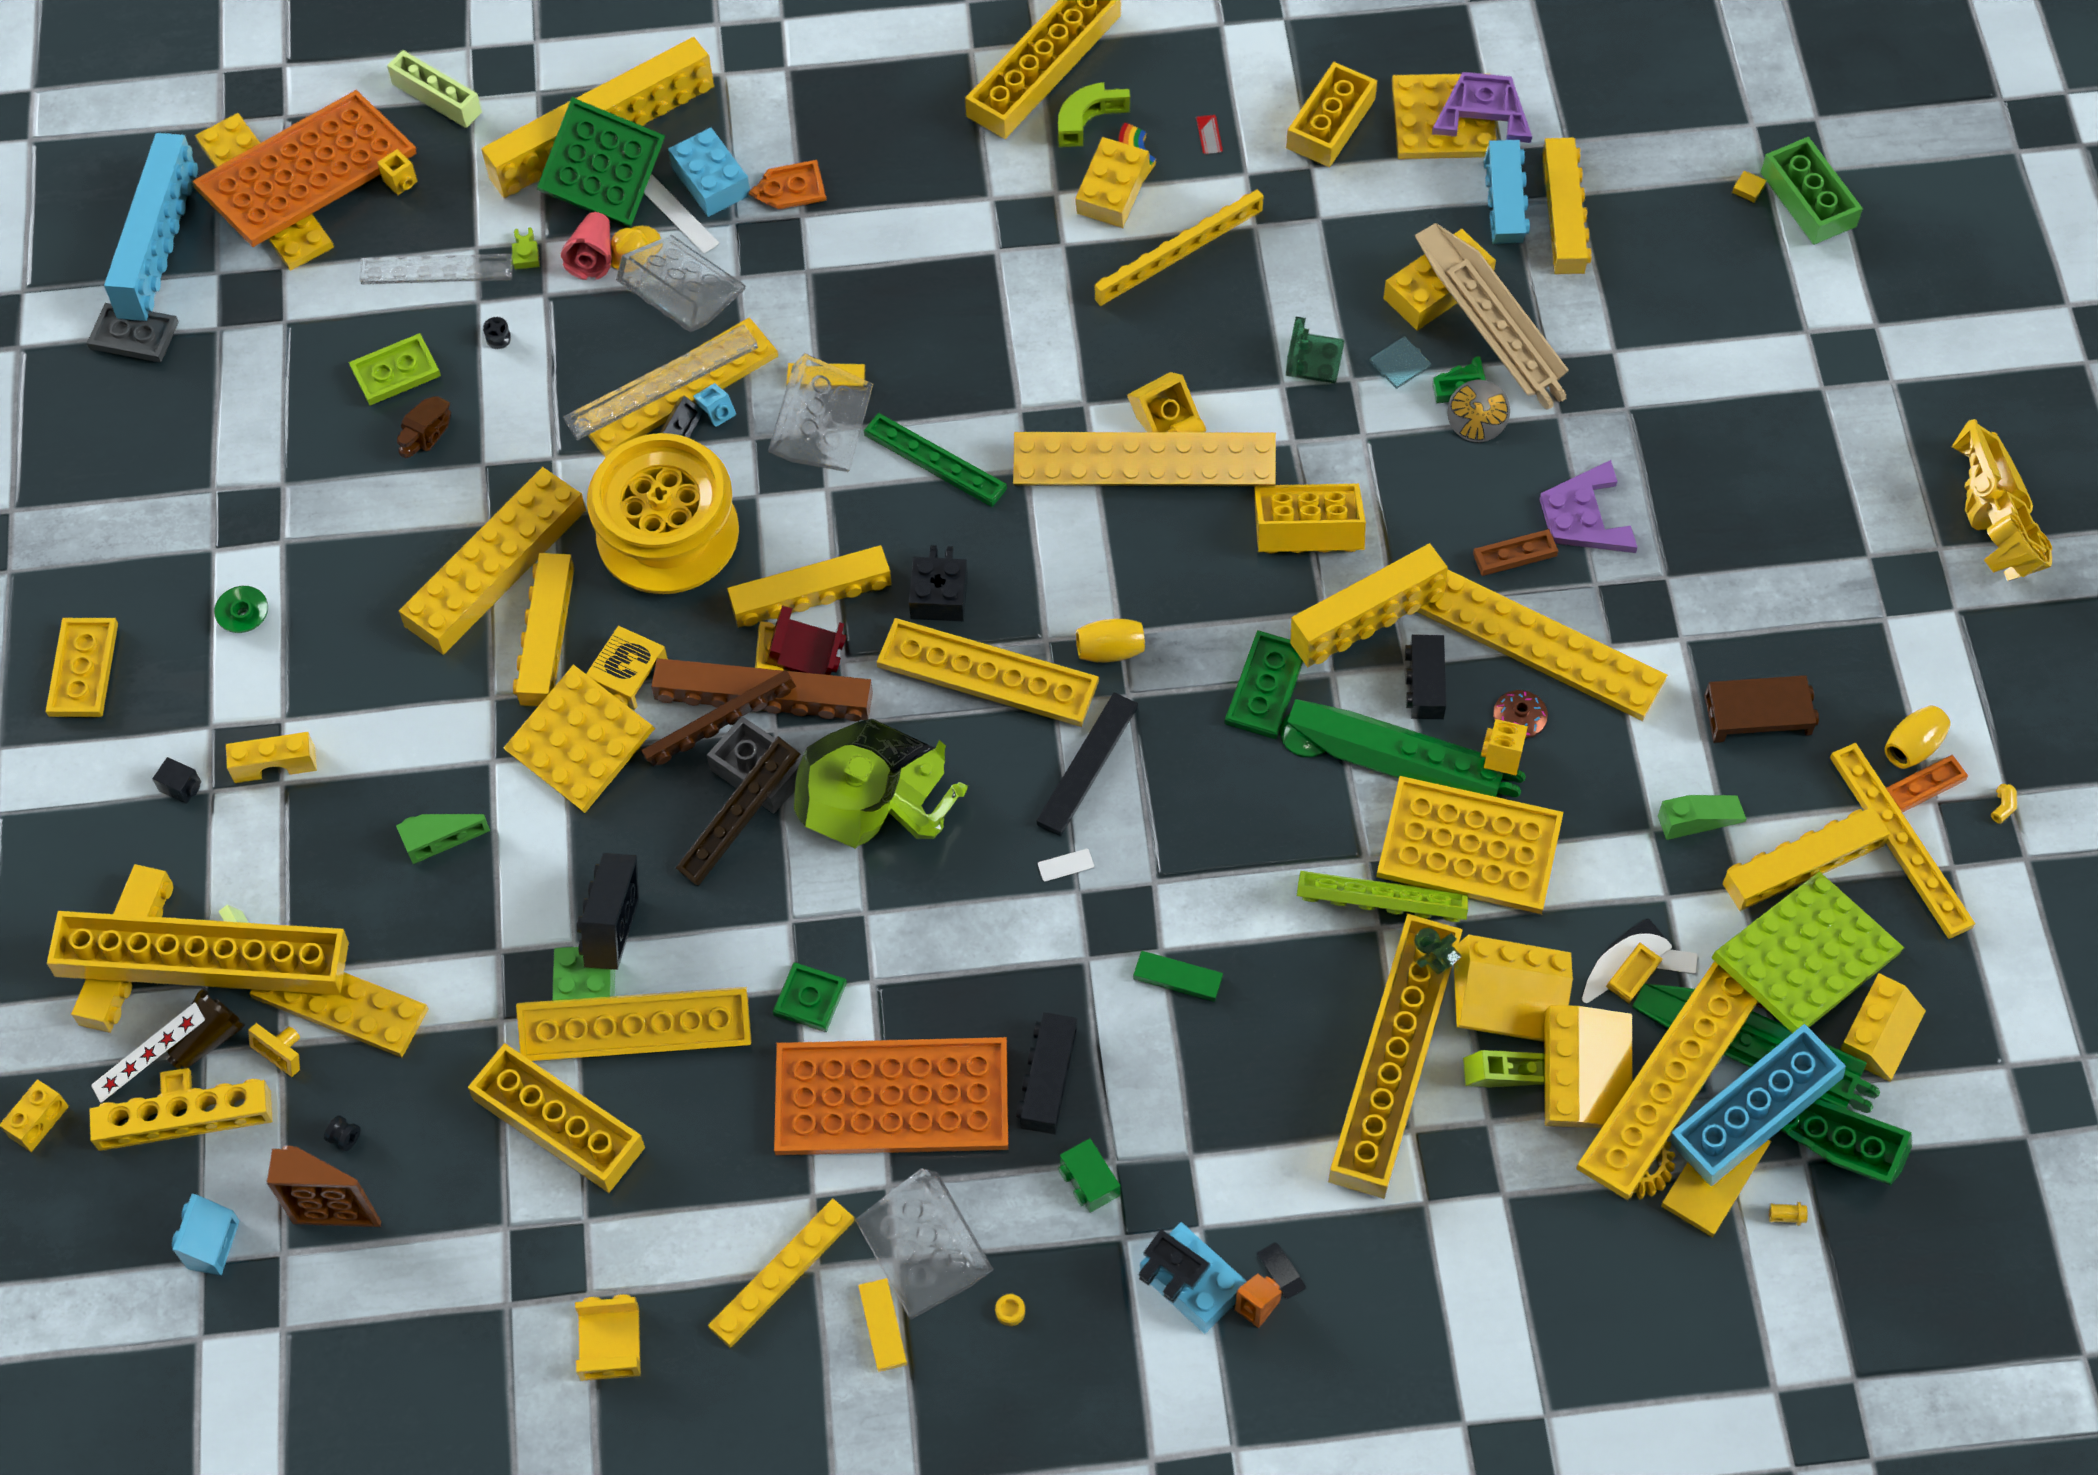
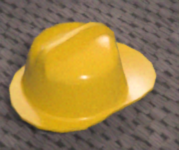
M636 226L617 231L611 239V266L623 271L636 268L660 247V234L649 226Z

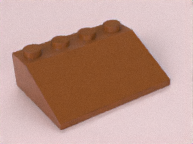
M284 1146L282 1149H272L267 1185L293 1224L381 1227V1220L358 1180L311 1154L300 1150L298 1147Z

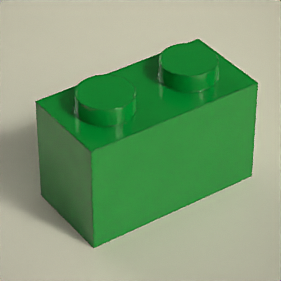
M1091 1138L1060 1155L1058 1170L1066 1183L1069 1181L1075 1188L1073 1194L1081 1207L1085 1205L1091 1213L1120 1196V1184Z

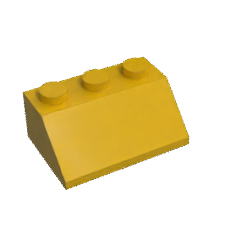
M1878 973L1840 1050L1867 1062L1865 1070L1891 1082L1926 1010L1906 986Z

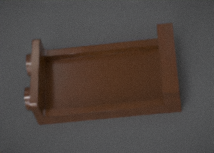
M1807 675L1714 681L1708 683L1704 695L1713 743L1724 742L1727 734L1804 729L1805 735L1808 736L1812 735L1815 726L1819 724L1818 711L1813 709L1812 704L1814 690L1812 685H1808Z

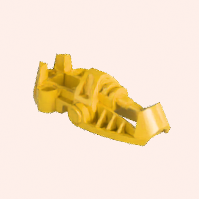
M1975 419L1969 420L1953 443L1952 448L1968 457L1971 469L1968 471L1970 478L1965 483L1967 491L1965 512L1969 522L1976 530L1987 529L1991 540L1998 546V549L1986 557L1984 561L1993 573L2008 568L2004 571L2007 581L2019 577L2024 578L2029 574L2051 567L2052 545L2030 515L2033 509L2032 501L2006 448L1997 433L1989 432L1980 426Z

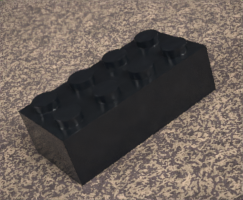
M603 853L600 864H596L594 868V881L589 883V898H584L583 916H578L577 933H581L582 936L579 941L578 953L580 956H583L585 968L618 970L639 903L637 855Z

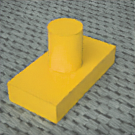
M257 1023L248 1030L251 1048L291 1077L300 1071L299 1054L290 1048L300 1039L299 1034L294 1028L288 1026L277 1037Z

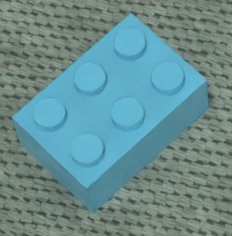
M712 128L668 148L672 169L707 217L750 196L748 176Z
M1180 1222L1169 1235L1208 1261L1210 1267L1193 1290L1185 1285L1176 1301L1170 1303L1200 1331L1206 1334L1236 1303L1237 1290L1247 1281ZM1147 1257L1140 1262V1271L1149 1261ZM1160 1268L1151 1285L1163 1296V1290L1172 1280L1173 1276Z

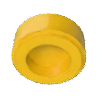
M1014 1294L1002 1296L995 1306L996 1317L1000 1323L1006 1326L1019 1324L1025 1316L1023 1300Z

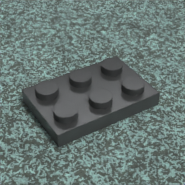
M105 303L90 334L87 345L92 350L161 363L179 321L177 316L149 311L147 321L117 319L112 305Z

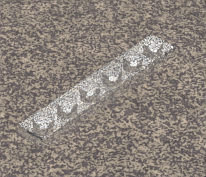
M512 254L361 258L359 279L361 284L512 280L513 257Z

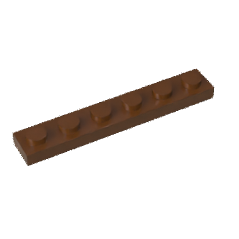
M784 670L642 749V752L653 766L665 764L671 760V756L692 749L696 742L703 738H711L717 735L720 731L719 729L728 724L734 725L741 716L752 711H760L771 700L787 696L796 685L789 673Z

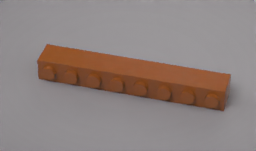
M657 658L651 687L654 699L664 703L674 701L684 702L692 706L704 704L718 708L781 673L782 670ZM787 671L796 687L791 689L790 694L771 700L762 709L773 714L785 712L793 713L796 716L816 715L825 719H832L834 717L846 718L853 722L868 720L873 695L871 679Z

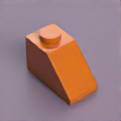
M1256 1274L1237 1290L1235 1311L1259 1328L1281 1300L1282 1291L1279 1290V1285L1269 1277L1263 1278Z

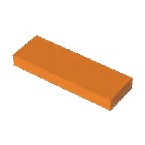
M1952 754L1886 789L1903 813L1966 781L1968 774Z

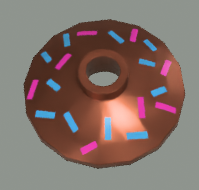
M1515 690L1505 693L1498 699L1494 706L1493 717L1494 720L1498 719L1528 726L1526 739L1536 736L1543 730L1547 723L1548 711L1545 703L1537 695L1529 691ZM1517 708H1523L1526 711L1520 712L1517 710Z

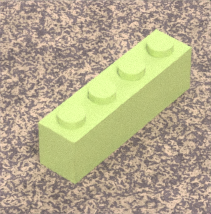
M402 50L387 65L392 85L463 127L467 128L482 113L476 92L406 51Z

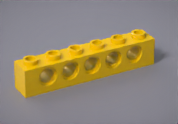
M248 1079L244 1083L235 1085L223 1083L216 1085L215 1088L204 1090L192 1088L187 1090L186 1093L180 1094L162 1093L155 1098L149 1099L132 1098L125 1103L115 1104L107 1102L100 1104L99 1107L90 1108L91 1142L98 1151L273 1122L271 1090L265 1080ZM245 1100L241 1106L234 1107L237 1101ZM216 1104L213 1110L205 1112L209 1105ZM187 1109L182 1116L176 1117L180 1110ZM152 1114H158L154 1120L147 1121ZM129 1118L126 1124L118 1126L121 1120Z

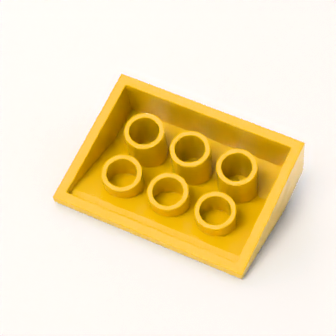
M1359 483L1254 486L1258 552L1273 554L1278 551H1291L1293 553L1318 551L1325 553L1331 550H1344L1346 552L1365 550L1366 520Z
M1467 935L1453 947L1457 1027L1544 1042V1011L1549 1005L1569 1006L1573 981L1571 952L1474 935Z
M1549 1005L1544 1011L1545 1126L1602 1128L1633 1082L1632 1014L1582 1006Z

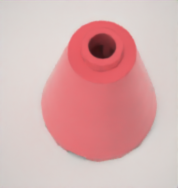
M598 212L589 213L563 246L561 251L563 266L571 275L587 280V277H595L596 280L608 273L611 266L610 222L604 214Z

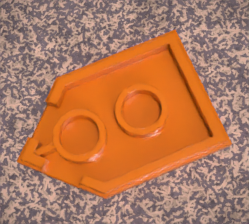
M817 160L770 168L764 173L763 179L758 185L749 191L750 196L777 210L826 201Z

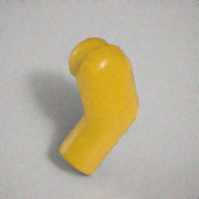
M2001 784L1996 789L1998 798H2001V805L1991 813V818L1998 824H2001L2017 809V791L2011 784Z

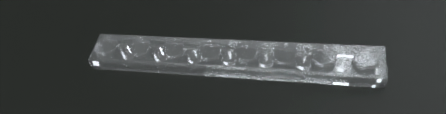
M744 324L563 416L564 421L576 440H579L757 349V341Z

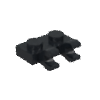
M1160 1229L1143 1252L1149 1261L1141 1269L1138 1276H1140L1139 1279L1149 1286L1157 1276L1160 1268L1171 1274L1173 1278L1163 1290V1297L1174 1303L1185 1285L1192 1290L1195 1288L1209 1269L1210 1263Z

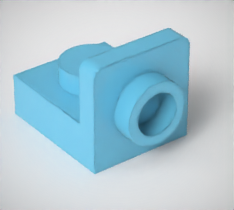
M715 383L693 396L696 404L708 413L715 427L736 415L729 395Z

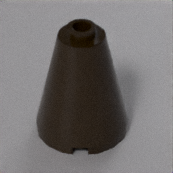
M203 988L196 994L191 1005L193 1003L197 1004L205 1021L166 1051L169 1054L166 1059L178 1069L182 1066L189 1068L241 1031L245 1026L243 1022L239 1021L240 1018L217 998L215 1000L208 996L209 992Z

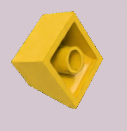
M1169 372L1127 394L1137 420L1147 432H1166L1170 429L1171 425L1192 415L1197 419L1200 418L1185 379L1181 374Z

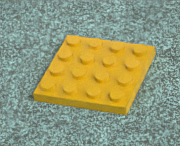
M1461 74L1393 75L1392 90L1398 159L1485 157L1489 141L1497 140L1495 120L1459 117L1457 136L1432 134L1433 126Z
M573 664L503 749L586 813L655 728Z

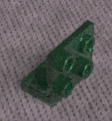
M1296 316L1287 356L1286 376L1335 384L1338 378L1344 339L1309 334V329L1305 328L1306 318Z

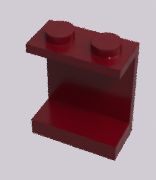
M782 605L766 663L794 672L831 675V672L837 673L841 660L840 657L836 656L837 651L843 649L846 635L842 634L844 623L839 622L835 632L790 619L793 608Z

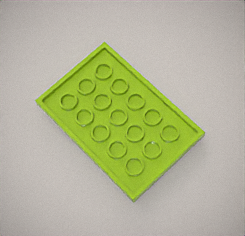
M1819 871L1717 949L1711 958L1787 1029L1794 1033L1804 1024L1808 1028L1896 958L1904 947Z

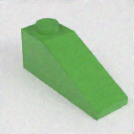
M1686 795L1662 801L1658 813V819L1666 840L1735 825L1747 820L1736 795Z
M421 814L416 817H409L396 825L412 864L490 831L484 814Z

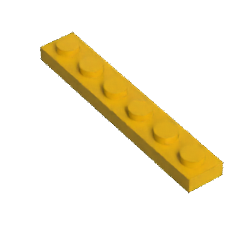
M832 1198L708 1325L709 1329L731 1348L855 1221L854 1216Z

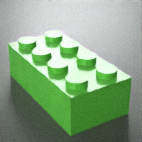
M1809 137L1765 155L1761 175L1767 180V183L1813 245L1857 227L1863 208Z

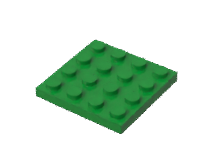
M571 97L536 190L589 212L602 213L609 220L631 228L665 135Z

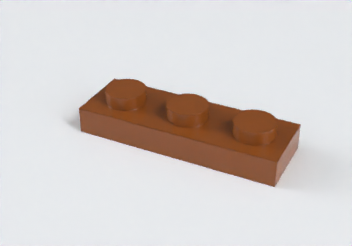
M1549 529L1475 548L1473 551V556L1482 576L1553 558L1558 555L1557 546Z

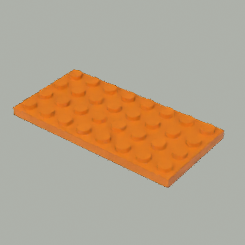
M354 90L193 180V186L254 247L380 175L377 162L396 149L408 159L416 154V147L359 91Z
M1007 1037L777 1043L775 1155L1008 1150Z

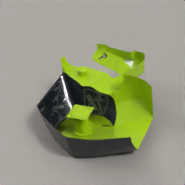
M868 719L834 731L806 748L796 776L794 810L805 827L855 849L868 842L878 833L888 813L900 822L916 839H934L944 828L945 815L958 797H964L968 786L960 782L953 784L931 814H926L922 804L944 774L946 745L939 740L937 746L932 747L874 719Z

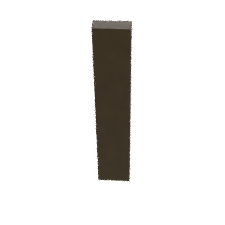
M778 736L676 866V869L695 885L699 886L796 762L801 753Z

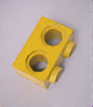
M1495 719L1493 729L1487 728L1481 757L1486 758L1484 768L1517 775L1528 726Z
M37 1079L0 1123V1127L11 1140L32 1152L69 1106L58 1092Z

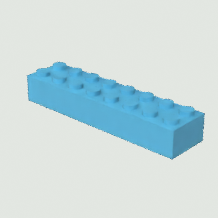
M155 134L104 284L117 319L147 321L149 311L154 309V297L156 291L160 290L162 273L167 269V257L173 250V239L175 234L179 232L181 215L185 214V202L187 196L191 195L193 178H196L198 174L197 163H194L192 148L188 146L185 135Z

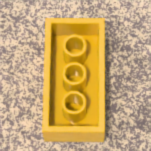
M1333 62L1287 129L1286 149L1330 168L1375 101L1377 80Z
M1463 229L1453 234L1477 249L1494 271L1496 260ZM1425 254L1385 282L1383 299L1417 331L1457 304V301L1436 275Z

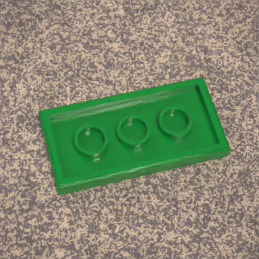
M1257 630L1224 724L1277 739L1304 663L1291 645L1290 639Z

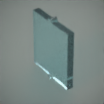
M1405 336L1370 358L1372 365L1381 373L1380 376L1385 377L1396 389L1431 367V363L1420 353V348H1416Z

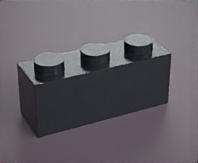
M1412 634L1410 645H1405V661H1410V668H1406L1405 684L1410 685V692H1406V708H1411V719H1444L1446 710L1444 635Z

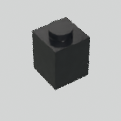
M169 757L165 759L152 778L159 792L186 804L192 796L197 794L201 784L195 769Z

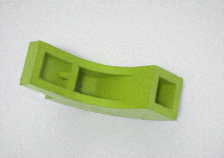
M1096 83L1074 92L1064 102L1059 112V147L1083 146L1084 125L1094 116L1110 113H1130L1129 89L1105 90L1104 83Z

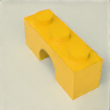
M309 732L226 744L227 769L234 783L262 779V770L268 767L285 768L289 775L317 771L315 745Z

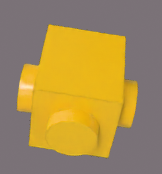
M398 149L377 162L383 181L397 195L410 189L418 182L413 164Z

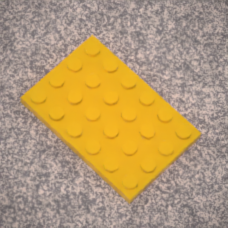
M1400 776L1376 877L1422 888L1468 895V898L1542 914L1563 812Z

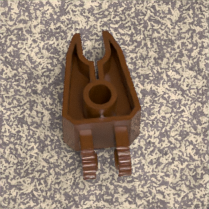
M438 396L424 399L404 416L401 423V429L403 430L397 437V443L400 445L398 451L402 458H411L419 449L429 451L448 428L451 411L448 410L450 402Z

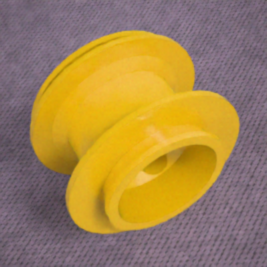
M656 433L631 439L614 449L603 460L590 481L587 493V508L591 523L596 531V543L600 557L614 577L636 590L653 594H673L696 588L712 579L726 566L738 542L739 523L735 507L732 503V486L728 471L722 461L710 449L690 438L676 434Z

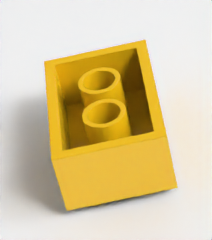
M1102 137L1075 198L1077 214L1124 228L1150 168L1149 151Z

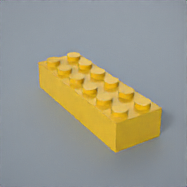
M1429 543L1291 617L1290 643L1307 668L1313 664H1321L1330 655L1338 651L1343 652L1347 650L1352 643L1371 637L1376 630L1382 627H1390L1402 616L1414 614L1421 606L1428 602L1438 601L1445 594L1448 567Z
M506 1043L501 1046L468 1086L475 1102L608 1193H610L645 1149L639 1133Z

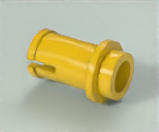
M1797 1202L1796 1205L1769 1204L1770 1223L1791 1222L1796 1223L1797 1226H1800L1801 1223H1807V1205H1801V1202Z

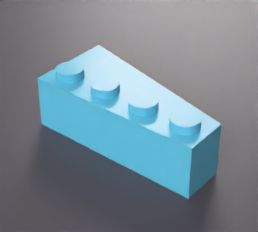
M1519 140L1489 141L1483 160L1484 169H1487L1485 176L1486 187H1489L1488 207H1493V210L1490 211L1493 244L1523 243L1525 235L1529 234L1530 231L1529 219H1525V211L1528 210V196L1523 195V187H1526V172H1522L1521 164H1524L1525 152L1524 149H1520Z

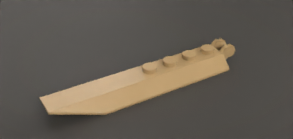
M1436 223L1416 234L1415 237L1436 275L1527 396L1537 395V399L1544 409H1550L1554 407V402L1545 390L1549 387L1551 394L1557 401H1564L1566 394L1558 380L1569 371L1481 253Z

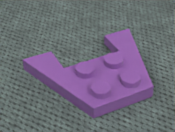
M1462 72L1432 130V134L1457 136L1459 117L1508 121L1506 140H1519L1525 143H1531L1532 134L1512 76Z
M1611 460L1540 494V503L1547 527L1556 544L1636 553L1638 547L1631 525L1611 529L1604 528L1593 491L1616 487L1617 478Z

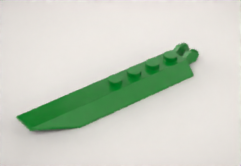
M1295 699L1287 721L1289 725L1334 758L1396 778L1403 776L1493 797L1500 793L1513 798L1520 796V787L1509 782H1501L1502 778L1517 783L1525 781L1526 778L1524 772L1520 770L1517 771V775L1484 768L1486 758L1481 757V752L1345 709Z
M1644 984L1633 1004V1008L1669 1028L1695 989ZM1752 1011L1724 1056L1752 1067L1793 1033L1783 1024ZM1825 1044L1846 1065L1843 1079L1819 1097V1099L1845 1109L1850 1104L1852 1108L1858 1111L1860 1110L1867 1114L1872 1112L1873 1104L1867 1099L1854 1094L1855 1089L1860 1094L1871 1099L1877 1098L1880 1094L1877 1086L1860 1079L1867 1062Z

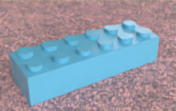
M1804 1024L1676 1128L1671 1134V1144L1710 1186H1713L1843 1079L1846 1065Z

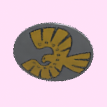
M1486 380L1469 381L1457 388L1452 394L1447 409L1448 420L1453 430L1463 439L1471 442L1489 441L1497 437L1505 429L1510 417V404L1504 391L1496 384Z

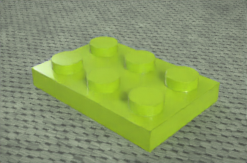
M420 333L349 362L369 406L441 376Z

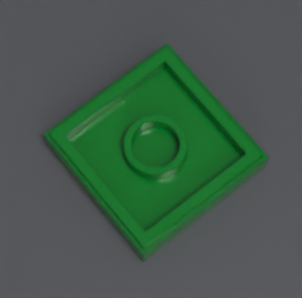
M793 962L773 1009V1015L827 1032L847 980Z

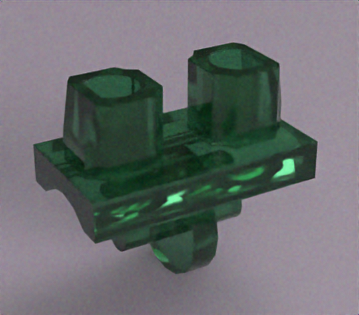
M1423 928L1417 932L1414 941L1417 949L1426 954L1415 962L1421 968L1429 964L1437 974L1450 968L1462 957L1451 945L1457 940L1456 937L1450 933L1440 940L1435 930Z

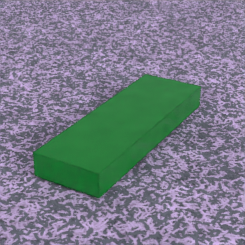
M1142 950L1133 974L1134 980L1213 1002L1216 1000L1223 978V973Z

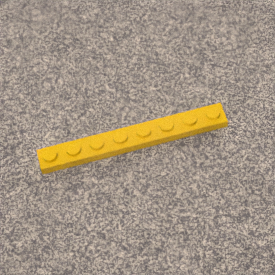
M1257 189L1250 194L1243 195L1238 201L1224 206L1211 217L1202 219L1194 227L1183 230L1177 237L1163 242L1158 248L1149 253H1144L1131 264L1122 266L1109 277L1100 279L1095 284L1096 302L1100 306L1106 304L1260 213L1263 209V194Z
M1853 743L1833 752L1830 756L1831 761L1862 808L1866 810L1873 807L1889 831L1890 836L1886 845L1947 938H1953L1972 929L1976 923L1858 745Z

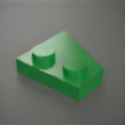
M1480 357L1473 358L1472 364L1463 368L1458 365L1447 373L1433 377L1432 385L1436 403L1449 402L1456 389L1469 381L1486 380Z

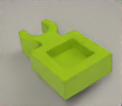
M528 227V234L526 236H520L518 229H515L516 243H512L514 269L540 267L537 241H534L532 228Z

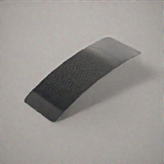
M1276 1242L1257 1253L1275 1282L1279 1285L1286 1299L1306 1288L1294 1266Z

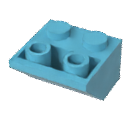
M192 1194L189 1203H186L183 1207L181 1215L183 1221L180 1230L176 1231L173 1236V1251L187 1269L221 1276L240 1220L233 1210L199 1195Z

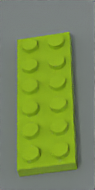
M1300 870L1296 896L1302 897L1304 901L1318 902L1321 899L1328 900L1336 906H1346L1349 903L1356 904L1364 910H1374L1375 907L1385 908L1387 912L1393 914H1403L1406 911L1413 912L1421 918H1431L1432 915L1442 916L1444 920L1450 922H1459L1460 919L1467 920L1468 895Z

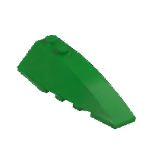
M1820 1099L1813 1102L1781 1129L1782 1132L1833 1165L1890 1186L1902 1172L1912 1148V1132Z

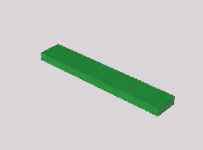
M880 413L864 429V436L991 507L996 504L1007 490L1006 483Z

